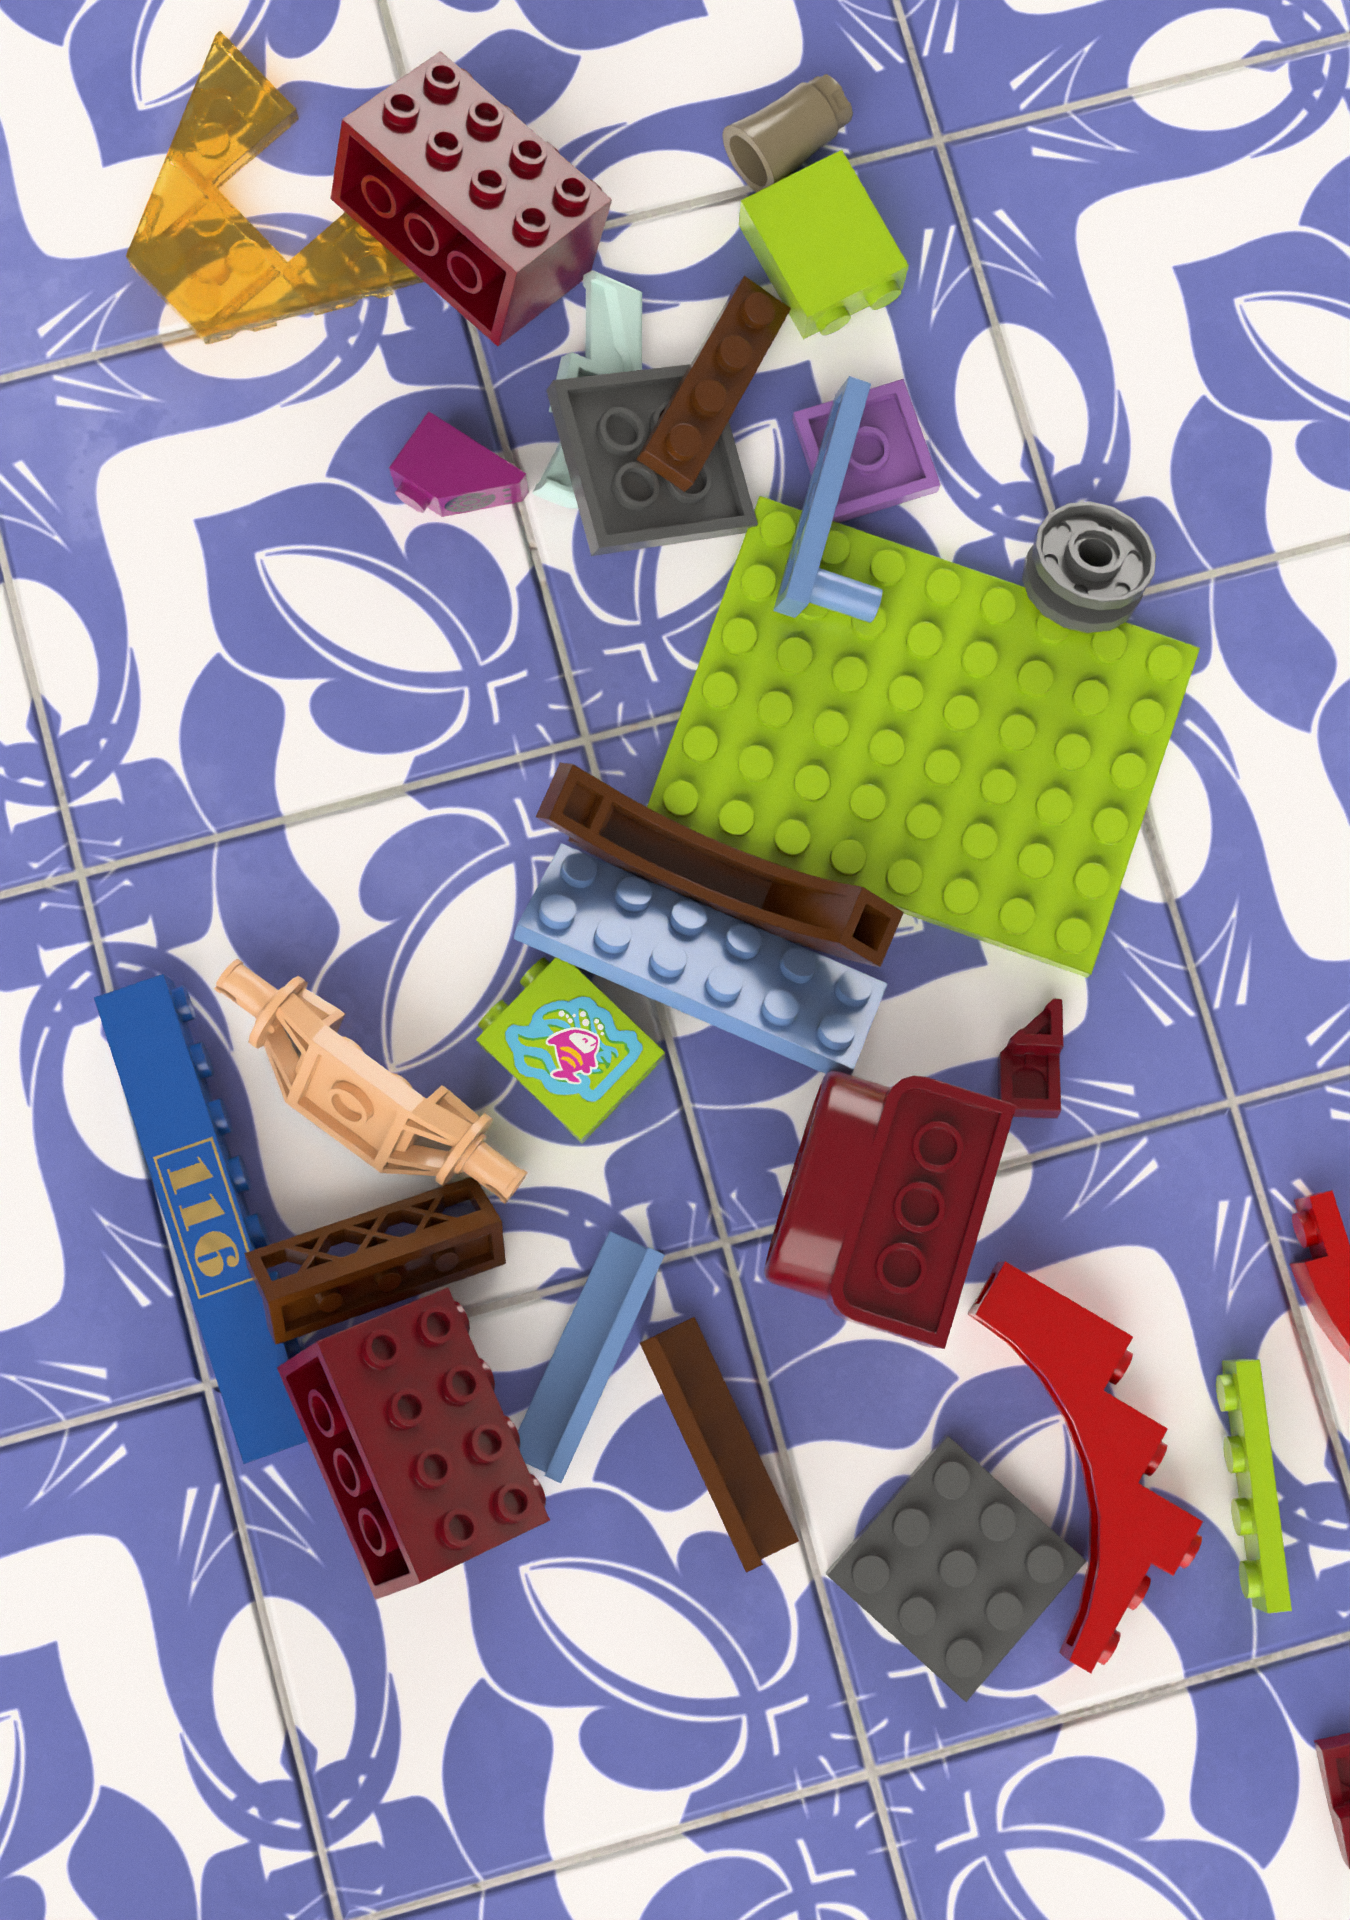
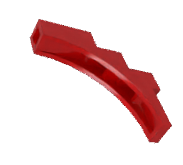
M997 1262L967 1315L1003 1340L1039 1378L1062 1415L1080 1460L1089 1508L1088 1564L1079 1606L1059 1653L1073 1664L1091 1674L1097 1662L1105 1665L1115 1652L1121 1638V1632L1117 1631L1116 1627L1127 1607L1135 1610L1144 1599L1151 1583V1578L1146 1575L1149 1567L1153 1565L1174 1576L1179 1566L1183 1569L1187 1568L1201 1546L1202 1536L1197 1534L1203 1521L1139 1484L1143 1474L1150 1477L1161 1464L1168 1447L1167 1444L1162 1442V1439L1168 1428L1104 1391L1108 1382L1116 1385L1127 1371L1133 1358V1353L1128 1351L1127 1348L1133 1336L1008 1262Z

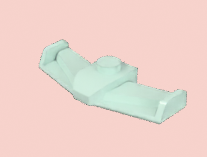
M594 270L584 274L583 286L586 288L585 357L573 352L561 357L556 380L642 370V292ZM559 442L532 494L566 508L578 509L562 446Z

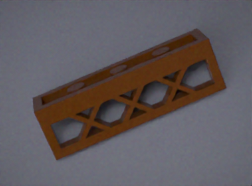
M472 1177L244 1253L247 1268L262 1297L267 1327L275 1345L506 1264L502 1220L481 1185ZM470 1200L476 1210L460 1217L442 1214L446 1207ZM402 1222L418 1226L414 1233L402 1237L385 1234L388 1227ZM344 1242L360 1245L357 1252L344 1257L327 1254L332 1246ZM285 1262L302 1265L297 1273L274 1281L271 1280L266 1270Z
M695 1317L640 1342V1346L745 1572L747 1573L763 1565L762 1559L799 1542Z

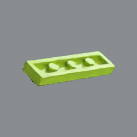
M1260 1359L1222 1361L1223 1374L1216 1377V1394L1221 1411H1228L1231 1436L1224 1437L1223 1450L1228 1472L1230 1474L1236 1473L1239 1498H1233L1231 1501V1515L1236 1534L1238 1536L1244 1535L1247 1560L1239 1562L1241 1589L1246 1599H1252V1607L1265 1613L1292 1611Z

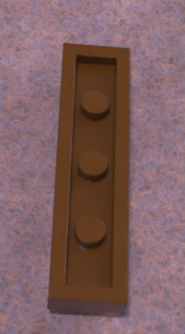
M744 275L735 285L636 459L685 492L694 484L791 308Z

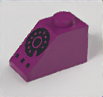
M429 411L389 467L394 486L397 488L395 494L400 500L418 512L424 513L429 508L441 517L523 502L529 493L525 472Z

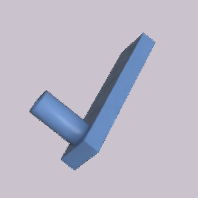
M849 376L835 394L773 611L796 618L809 603L869 623L874 620L883 592L881 588L819 568L871 383Z

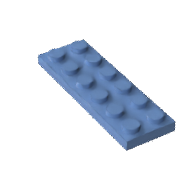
M562 843L521 916L513 938L825 1074L830 1071H840L852 1075L887 987V983Z

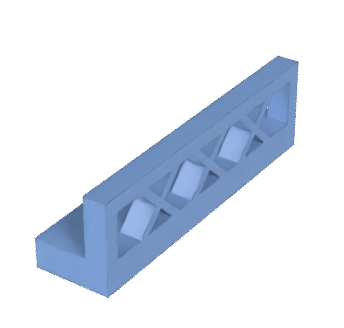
M609 1231L518 1430L520 1436L519 1450L524 1462L545 1472V1477L558 1483H562L665 1256L654 1249L646 1248Z

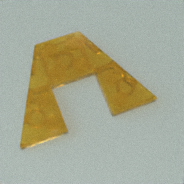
M221 31L216 33L127 251L126 258L129 265L205 345L231 339L241 331L257 332L278 326L276 321L313 312L317 316L354 306L359 299L369 296L379 299L393 295L392 290L424 282L346 212L291 260L287 261L218 190L299 120L296 108Z

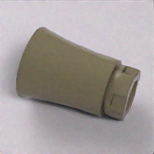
M828 74L822 77L817 76L808 83H800L784 96L756 113L726 126L722 134L723 144L729 160L737 173L751 189L758 192L790 176L817 150L834 139L838 134V130L852 120V106L845 97L842 87L834 78Z

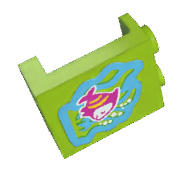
M542 957L520 980L519 983L525 989L510 1005L500 1000L480 1020L478 1027L483 1032L476 1040L487 1053L491 1054L583 1144L665 1059V1052L574 965L556 957L550 963L545 957Z

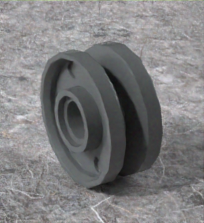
M1090 501L1068 503L1050 512L1039 526L1034 537V544L1024 560L1022 580L1031 602L1045 617L1060 626L1085 633L1110 631L1127 622L1138 607L1143 597V592L1154 576L1156 553L1149 535L1132 517L1112 506Z

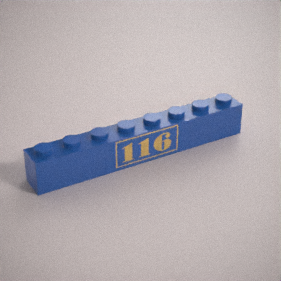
M161 974L93 997L243 1464L308 1442L277 1370L278 1366L303 1351L305 1347L301 1336L275 1345L267 1327L262 1297L246 1265L244 1253L270 1245L269 1237L260 1214L250 1215L243 1192L251 1190L250 1179L241 1156L238 1155L231 1158L224 1135L233 1132L232 1124L223 1100L221 1098L212 1099L206 1078L214 1076V1070L204 1043L201 1041L194 1044L187 1023L196 1019L188 991L184 985L176 987L174 981ZM268 1268L266 1269L272 1281L281 1278L278 1270L269 1273Z

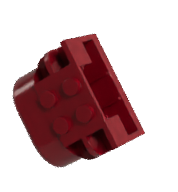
M840 1071L828 1072L823 1077L816 1094L777 1218L764 1267L766 1279L772 1284L826 1300L827 1306L832 1312L846 1321L907 1339L928 1348L945 1349L1017 1105L924 1076L913 1075L906 1077L894 1086L888 1087Z

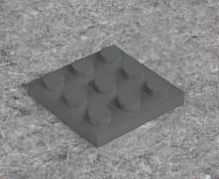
M690 364L553 380L546 389L591 556L744 534L748 528L758 525L729 421L694 484L685 492L636 459Z
M945 1435L826 1571V1575L960 1698L967 1702L1086 1563V1560L956 1442Z

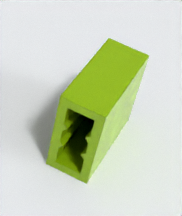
M842 149L741 200L738 225L779 298L791 308L789 315L803 340L818 332L822 336L832 334L844 327L850 321L851 315L869 306L872 310L881 309L892 303L901 294L909 265Z

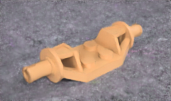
M239 959L234 960L224 970L216 982L217 986L214 990L224 994L256 1018L248 1043L257 1049L262 1046L265 1047L285 1103L380 1173L436 1176L435 1181L444 1186L455 1174L460 1175L464 1171L499 1197L500 1201L504 1204L513 1196L528 1172L517 1167L485 1143L487 1138L485 1133L490 1127L493 1118L486 1113L478 1116L443 1085L428 1098H425L415 1091L405 1078L396 1073L389 1072L366 1055L356 1042L337 1033L345 1013L307 990L308 982L300 976L293 978L284 987L277 990L243 965L244 963ZM287 1033L290 1035V1037L300 1050V1058L298 1057ZM420 1136L452 1148L449 1151L414 1144Z

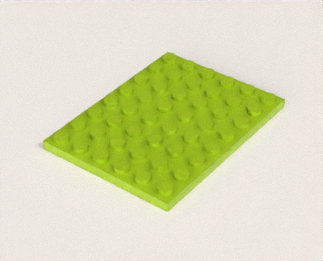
M759 496L754 509L758 525L748 528L647 807L683 826L740 851L802 873L835 882L864 887L903 911V914L1088 978L1092 974L1200 648L1127 622L1110 631L1092 633L1064 628L1045 617L1028 598L1026 589L1023 586L834 521L831 523L819 568L881 588L883 590L882 598L874 620L869 623L809 603L796 618L773 611L802 510Z

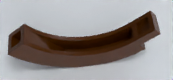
M559 763L536 815V818L569 836L568 841L613 866L790 942L855 962L881 967L904 913L864 887L835 882L802 873L753 856L698 833L638 803L574 764Z

